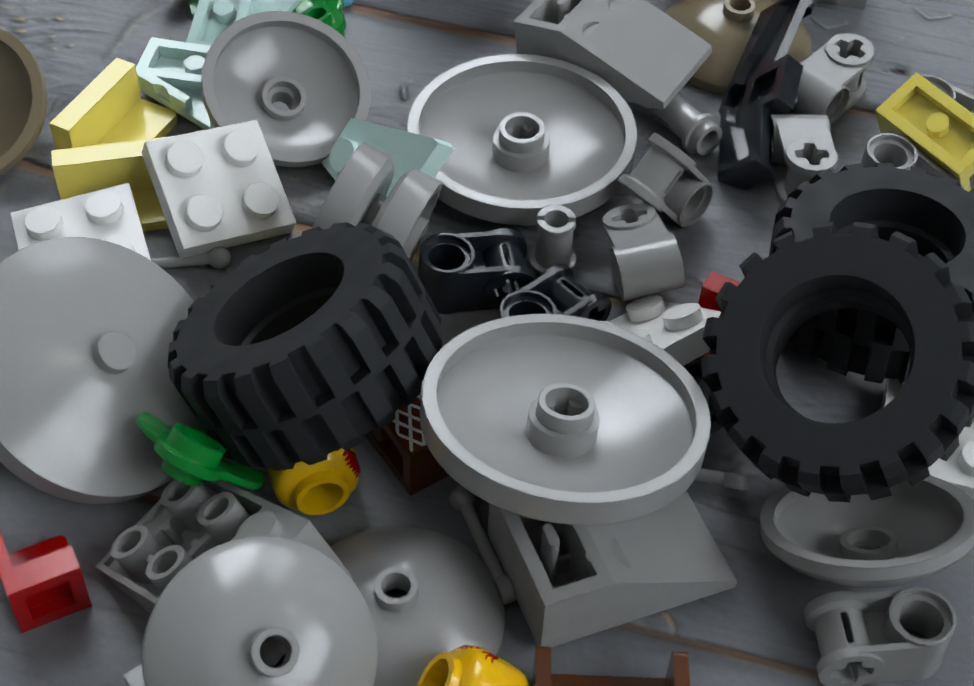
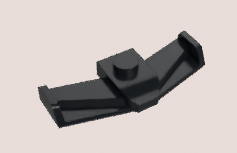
M780 0L760 12L731 81L724 91L719 108V114L721 115L720 127L723 132L719 142L717 174L719 182L746 190L773 178L774 168L769 164L770 114H787L793 110L798 100V87L804 66L787 53L802 19L812 13L815 6L814 0Z

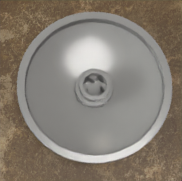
M503 54L478 58L464 62L441 73L418 94L411 106L407 122V132L439 139L450 143L454 147V150L434 177L442 182V189L438 199L467 215L507 225H537L538 212L549 205L565 206L571 209L576 217L600 207L622 188V185L618 182L621 175H630L637 143V128L632 111L624 98L608 82L575 64L551 57L529 54Z
M60 237L40 241L16 251L0 263V462L8 470L43 492L58 498L87 504L127 502L152 493L174 480V478L160 468L163 458L155 452V443L139 430L135 422L139 414L147 412L170 428L178 423L207 434L169 377V343L173 342V331L178 322L188 317V308L194 302L171 275L151 260L129 248L112 242L86 237Z
M525 314L504 317L479 324L457 335L446 343L430 362L423 380L420 404V425L426 444L440 466L461 486L483 500L509 512L532 519L569 525H600L628 521L660 510L676 500L694 482L701 469L711 429L710 411L701 388L691 374L670 354L645 338L625 329L597 320L560 314Z

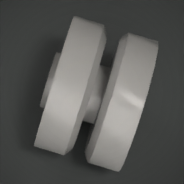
M364 142L358 146L338 175L312 228L320 227L325 230L330 229L334 223L348 222L355 227L359 223L372 225L394 236L400 242L411 262L428 229L429 218L439 198L442 182L414 168L399 178L386 197L395 172L393 157Z

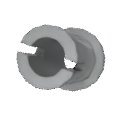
M677 94L664 110L658 108L654 110L655 121L682 140L683 148L690 154L699 153L700 155H707L719 145L723 132L721 127H719L718 118L711 113L702 114L686 102L681 95Z
M549 205L538 212L536 245L531 249L529 255L530 267L538 277L558 263L566 264L572 270L575 269L577 257L572 248L576 216L571 209L565 206Z

